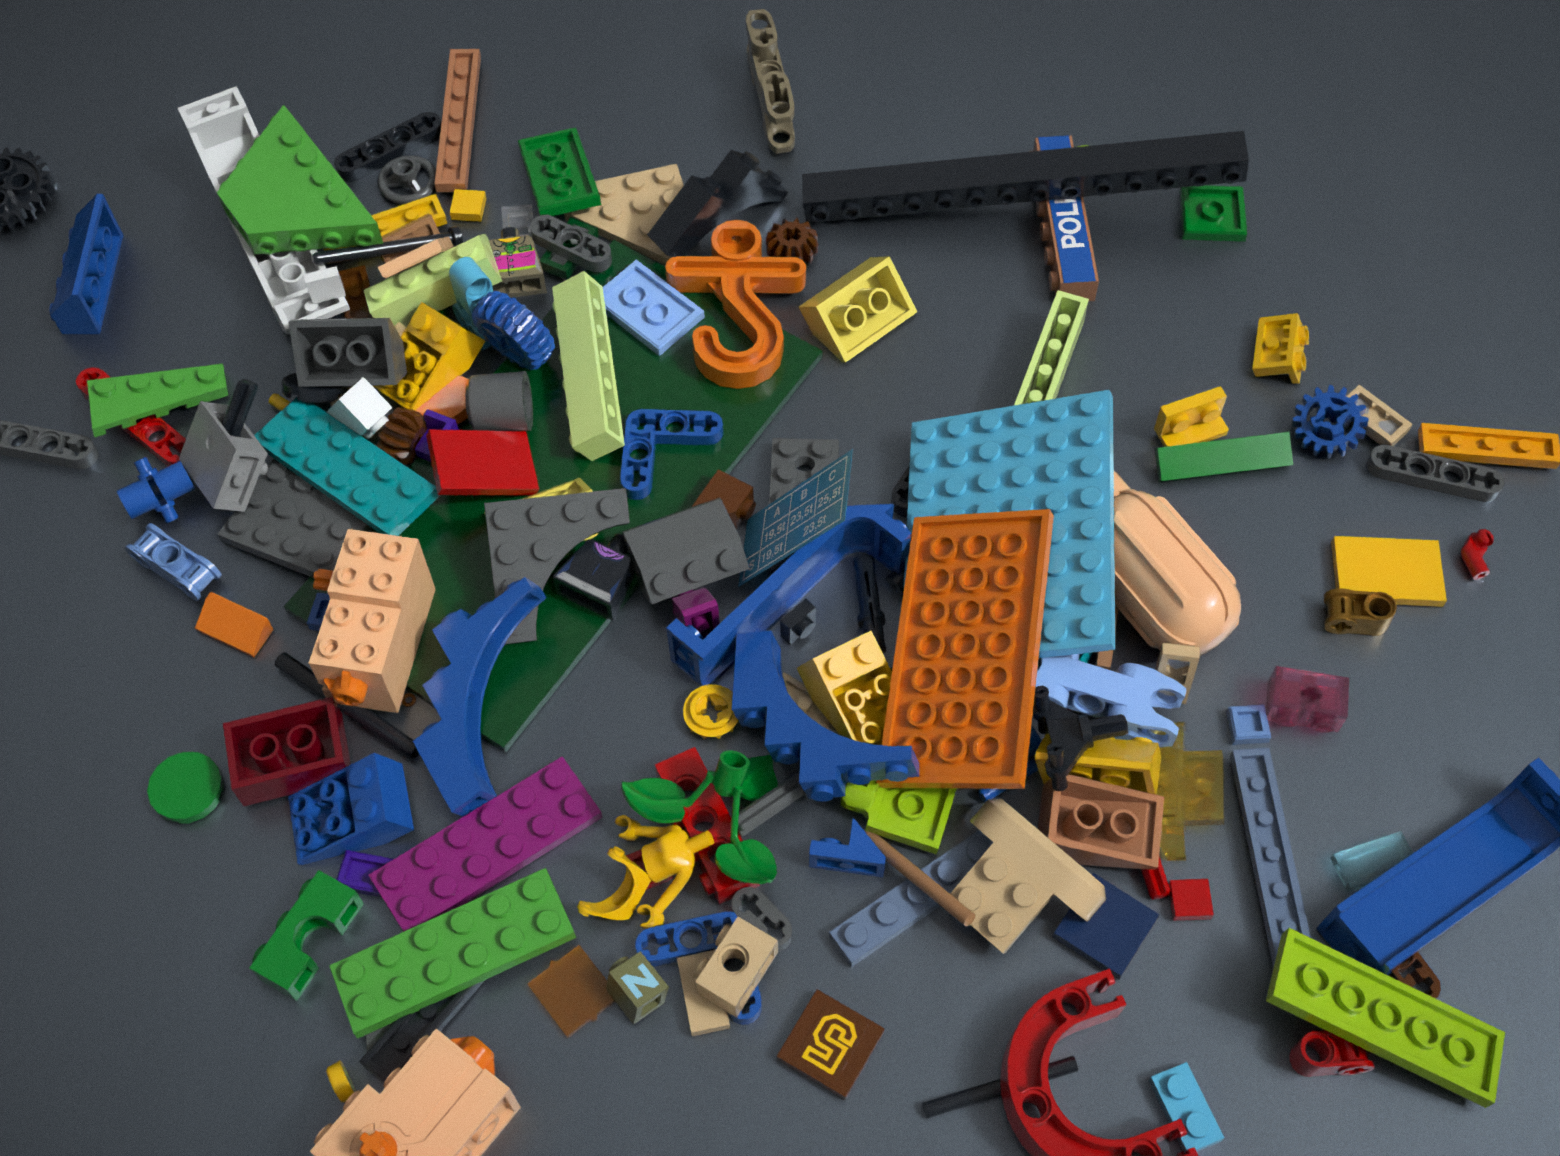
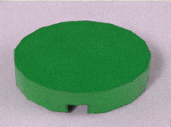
M181 752L168 757L156 767L149 779L147 793L151 806L163 819L175 821L179 824H189L203 819L216 808L220 802L221 791H224L225 783L221 770L210 757L199 752Z

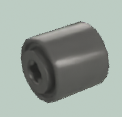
M526 371L470 376L465 392V403L468 421L472 425L473 430L531 431L533 426V403L530 381Z

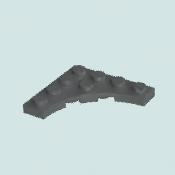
M626 488L484 503L495 599L505 592L508 585L524 577L538 585L543 591L550 574L557 564L578 543L603 530L628 525L630 519ZM538 606L519 623L505 644L537 640L536 620Z

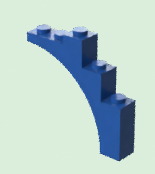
M526 577L508 585L504 593L493 601L481 605L473 616L459 609L457 612H452L445 616L442 623L432 629L451 662L449 666L438 669L432 675V678L423 684L426 693L442 720L428 725L423 730V734L413 740V743L451 812L463 817L497 796L490 782L483 758L480 730L481 711L488 679L500 651L519 623L547 598L542 589Z
M771 630L737 634L732 711L742 727L760 728L766 725L765 747L774 762L794 764L800 760L799 784L808 799L824 802L832 800L833 797H844L846 783L864 785L873 780L888 779L899 782L906 780L908 777H919V761L912 746H884L855 741L826 729L804 713L788 694L781 666V648Z

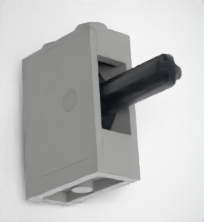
M248 379L238 381L229 405L200 401L179 460L213 509L245 512L259 475H265L268 471V465L265 462L268 453L245 424L258 389L257 384Z

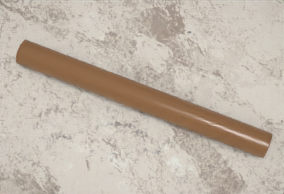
M865 831L884 854L886 861L964 926H969L974 921L975 913L879 835Z

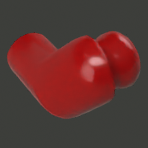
M1480 529L1477 533H1471L1461 548V556L1474 580L1482 579L1490 573L1483 556L1488 546L1493 544L1494 537L1486 529Z

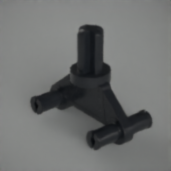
M1046 686L1035 687L1032 716L1038 722V731L1042 734H1049L1051 744L1047 746L1046 773L1052 779V788L1055 791H1064L1068 787L1066 776L1088 748L1094 747L1093 741L1128 734L1127 720L1122 714L1089 720L1087 714H1074L1049 699V690Z

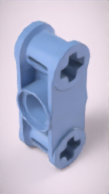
M152 523L145 527L147 531L133 545L128 544L125 547L126 552L137 563L147 569L149 568L179 588L194 601H198L201 598L200 593L213 579L218 580L222 576L218 568L208 559L189 550Z

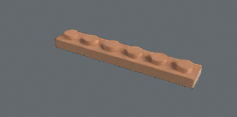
M450 49L434 183L436 192H454L455 189L467 190L481 63L479 49Z

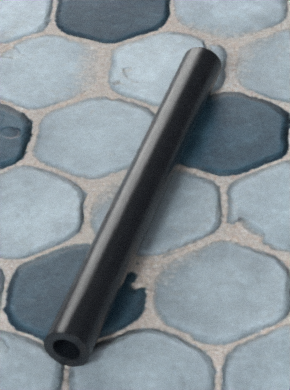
M286 652L281 653L275 661L276 668L321 699L326 698L322 691L323 685L318 683L310 668ZM337 704L343 714L408 759L413 760L419 755L412 738L370 709Z

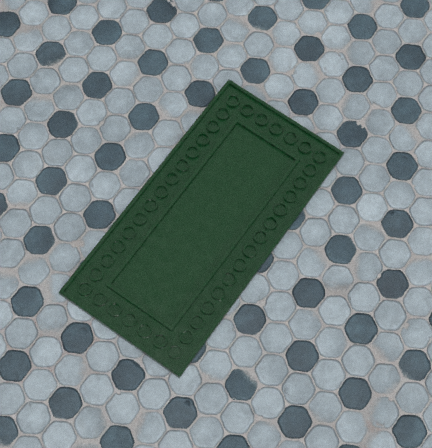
M616 240L609 244L612 255L611 266L603 272L585 271L603 287L631 263L638 260L666 282L665 266ZM680 292L704 310L705 318L660 356L607 316L623 436L625 437L628 415L639 409L715 412L722 418L723 436L719 442L713 445L656 444L651 493L640 500H633L627 497L630 523L603 530L591 539L608 545L615 534L623 535L622 531L692 507L718 469L730 474L823 358V351L782 329L784 352L780 367L770 379L757 386L735 389L719 386L705 378L697 368L693 355V331L697 327L704 325L715 328L718 333L719 342L730 351H746L754 345L749 337L724 311L722 302L714 293ZM552 308L542 319L543 325L549 329L550 335L553 336L555 349L546 363L537 370H528L519 367L515 362L511 363L507 358L493 373L526 371L529 377L533 403V426L531 431L526 432L539 486L537 493L577 478H581L593 492L622 489L620 476L623 447L591 461L581 453L576 452L570 444L569 419L565 411L567 407L566 393L562 386V381L564 380L563 369L559 360L560 345L556 335L557 321L556 314ZM468 418L457 425L459 430H473ZM657 422L656 431H660V423ZM671 422L666 426V429L673 433L679 432L684 428V425L680 422ZM640 423L637 429L643 430L646 423ZM690 423V432H694L693 423ZM706 425L704 431L710 432L712 425ZM635 449L630 453V457L636 460L644 459L648 455V452L644 449ZM418 457L409 466V469L436 486L432 463ZM634 471L633 487H637L639 482H641L640 471ZM440 495L399 535L419 540L436 589L406 686L407 690L433 707L434 705L426 693L423 684L430 680L438 669L449 666L451 662L432 629L442 623L443 618L452 612L462 609L473 616L481 605L495 599L484 503L518 500L531 495ZM374 529L371 530V532L379 533ZM587 540L581 541L572 548L550 574L543 589V593L547 598L539 604L537 611V640L505 644L490 673L481 711V737L505 753L611 622V620L558 595L553 580L554 574ZM634 574L620 610L639 587L636 574ZM309 577L283 606L287 613L306 625L317 592L327 594V591L313 588V577Z

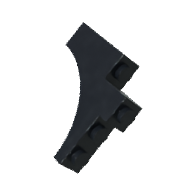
M730 150L710 177L706 176L704 179L691 175L647 235L666 256H686L706 234L727 218L759 203L770 201L782 202L789 192L781 185L783 181L776 173L771 170L764 172L759 168L760 161L748 151L740 153Z

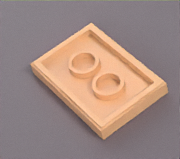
M449 237L439 238L379 266L378 269L383 278H389L454 246Z

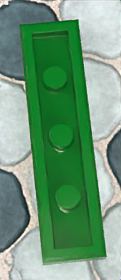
M1289 432L1155 448L1159 482L1293 465Z

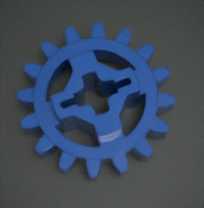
M1329 385L1326 393H1322L1321 389L1316 387L1313 398L1305 394L1302 399L1304 405L1297 404L1295 407V414L1298 416L1293 417L1292 426L1299 428L1295 430L1294 437L1295 439L1304 437L1302 448L1306 449L1309 446H1313L1314 456H1317L1322 450L1326 451L1327 459H1331L1333 451H1338L1343 457L1346 454V446L1355 450L1358 446L1357 439H1364L1366 430L1363 427H1367L1369 418L1362 415L1365 414L1366 406H1356L1359 396L1355 394L1348 398L1346 396L1347 388L1345 387L1339 393L1334 392L1333 385ZM1316 408L1317 415L1310 417V421H1307L1309 413ZM1353 422V428L1345 436L1343 428L1348 427Z

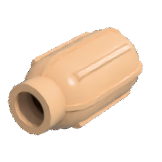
M1114 471L1115 604H1117L1121 613L1150 647L1161 650L1162 642L1200 647V656L1223 642L1239 624L1241 600L1240 593L1236 588V580L1164 497H1155L1143 491L1131 489L1119 474Z

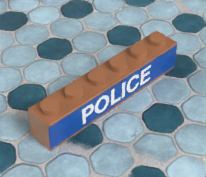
M1072 135L1035 138L1033 151L1074 147ZM1076 197L1073 199L1065 198L1036 202L1037 216L1043 219L1040 225L1041 240L1047 242V247H1045L1044 251L1046 266H1051L1052 271L1049 272L1050 291H1055L1056 294L1057 290L1088 298L1089 301H1095L1099 278L1084 198Z

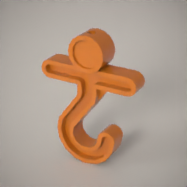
M743 220L726 221L718 225L712 233L711 256H676L666 262V282L679 292L714 293L722 302L724 311L754 343L753 347L746 351L735 352L722 346L719 342L717 331L711 326H699L692 334L695 364L704 377L719 386L741 389L757 386L770 379L780 367L784 352V335L780 321L754 293H798L802 291L806 284V264L803 260L796 257H762V238L760 231L755 225Z

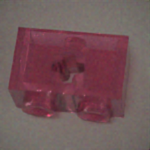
M1276 666L1268 680L1266 702L1268 721H1274L1284 727L1296 725L1310 727L1321 733L1339 732L1348 717L1349 678Z

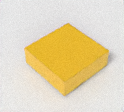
M455 189L450 208L451 220L482 222L486 203L485 191Z

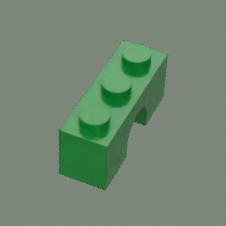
M318 870L312 879H308L302 885L298 900L291 910L281 915L275 927L276 931L269 941L262 944L256 950L252 959V965L249 967L259 980L297 1001L319 970L311 956L303 952L304 940L311 932L320 928H328L343 935L364 905L357 891Z

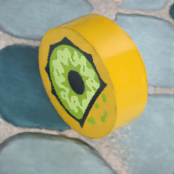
M339 1060L328 1066L326 1073L341 1103H345L356 1092V1089L344 1064Z

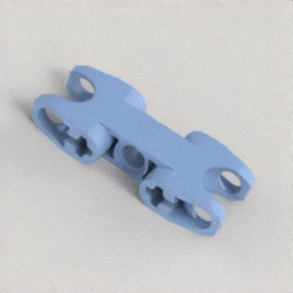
M1079 654L1038 659L1036 687L1046 686L1049 690V699L1065 709L1068 708L1096 718L1119 714L1124 715L1128 724V734L1114 737L1115 739L1131 740L1134 737H1143L1158 743L1159 747L1173 746L1179 728L1173 721L1156 713L1152 707L1179 708L1185 698L1186 688L1178 681L1155 669L1135 663L1122 664L1117 669V672L1079 661ZM1167 690L1173 692L1175 695L1168 696L1158 691ZM1150 729L1162 731V732H1165V733H1167V734H1166V735L1155 734V733H1153Z

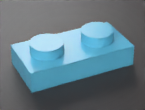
M1187 1062L1150 1077L1148 1081L1168 1122L1171 1123L1181 1119L1187 1130L1186 1136L1177 1138L1184 1153L1195 1147L1196 1151H1200L1224 1139Z

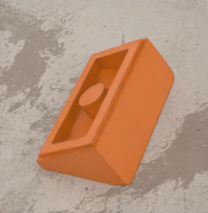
M210 592L206 597L195 626L196 631L254 658L274 631L270 621L265 616L213 592Z

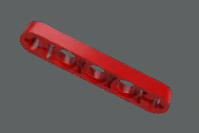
M91 367L79 373L76 378V385L84 398L89 401L87 380L111 377L103 370ZM153 414L142 418L137 425L123 429L167 467L180 461L179 456L173 455L169 448L173 446L177 452L181 453L186 438L160 417L156 418ZM156 431L165 432L164 437L159 441L152 442L148 440L149 436Z

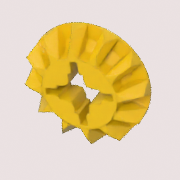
M708 684L698 687L689 694L683 706V716L691 733L695 732L703 739L707 737L720 739L722 735L733 732L738 719L732 711L733 692L730 689L717 684ZM708 701L711 702L716 711L721 710V712L717 713L715 723H713L709 715L703 716V714L707 713Z

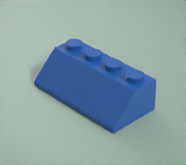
M96 194L76 214L74 226L69 230V245L67 252L63 254L61 277H58L56 280L57 292L55 300L50 304L49 309L51 320L55 321L62 334H100L123 239V233L103 194Z

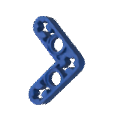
M639 409L631 412L626 420L625 446H623L620 476L621 486L626 488L627 497L633 500H640L651 493L656 444L713 445L722 439V418L717 413L711 411ZM657 422L660 423V431H656ZM671 422H680L684 425V428L679 432L673 433L669 432L666 426ZM640 423H646L643 430L637 429ZM690 423L694 424V432H690ZM706 425H712L710 432L704 431ZM635 449H644L648 452V455L641 460L630 457V453ZM634 471H640L641 482H639L637 487L632 486L635 478Z
M721 912L647 928L638 935L635 941L636 952L639 953L641 951L650 964L656 967L676 963L678 957L716 950L718 946L715 945L719 934L713 935L714 943L708 944V933L705 927L711 926L712 934L721 932L724 924L731 923L732 926L738 916L734 912ZM695 930L701 934L702 940L697 947L686 948L680 943L681 935L685 931ZM673 934L674 945L677 951L671 952L670 944L658 947V954L651 955L649 950H643V948L648 947V941L651 939H656L658 945L669 943L667 935ZM729 959L728 961L725 962V964H724V966H723L724 968H725L726 964H727L731 959ZM758 985L748 999V1002H755V1004L750 1005L748 1013L742 1014L741 1010L737 1018L728 1013L735 1023L748 1025L759 1018L762 1004Z

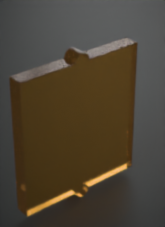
M580 945L557 962L551 961L548 969L528 983L529 988L567 1038L590 1021L596 1022L598 1020L597 1016L615 1002L605 989L607 980Z

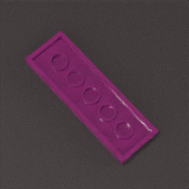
M562 756L370 873L369 877L404 932L468 903L603 818L602 812Z

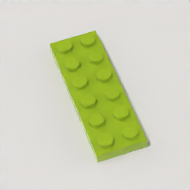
M1288 928L1281 934L1266 1002L1478 1105L1487 1108L1495 1103L1505 1038L1504 1031L1291 928Z

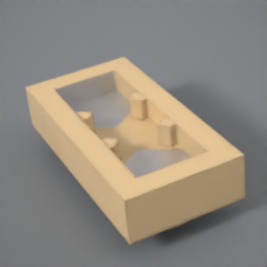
M1358 385L1347 395L1350 398L1357 394L1359 397L1356 406H1366L1365 414L1362 416L1368 417L1369 421L1367 427H1363V429L1378 444L1394 446L1410 431L1413 425L1411 422L1361 385Z
M1162 642L1155 670L1178 681L1186 688L1185 698L1181 703L1186 704L1200 659V647ZM1167 690L1158 691L1168 696L1175 695L1173 692Z

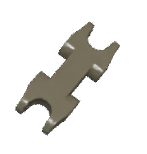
M765 9L752 10L746 15L748 37L747 60L752 83L756 87L762 111L765 137L769 148L776 154L791 152L795 145L792 122L795 108L789 79L784 73L778 50L777 31L773 18ZM754 20H764L768 25L763 29H754L751 23ZM777 133H786L789 136V140L785 143H777L773 140V136Z

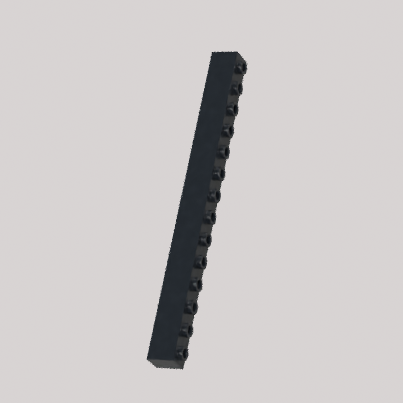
M1244 131L809 173L802 174L803 208L806 222L822 223L834 220H853L865 217H884L907 213L916 214L928 211H947L950 209L978 208L1002 204L1010 205L1013 203L1041 202L1065 198L1073 199L1096 195L1105 196L1108 194L1136 193L1159 189L1168 190L1191 186L1200 187L1222 183L1232 184L1247 180L1249 158Z

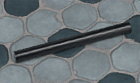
M1074 1056L1051 1062L1048 1065L1049 1080L1078 1072ZM1000 1079L923 1102L922 1106L926 1118H932L1001 1096Z

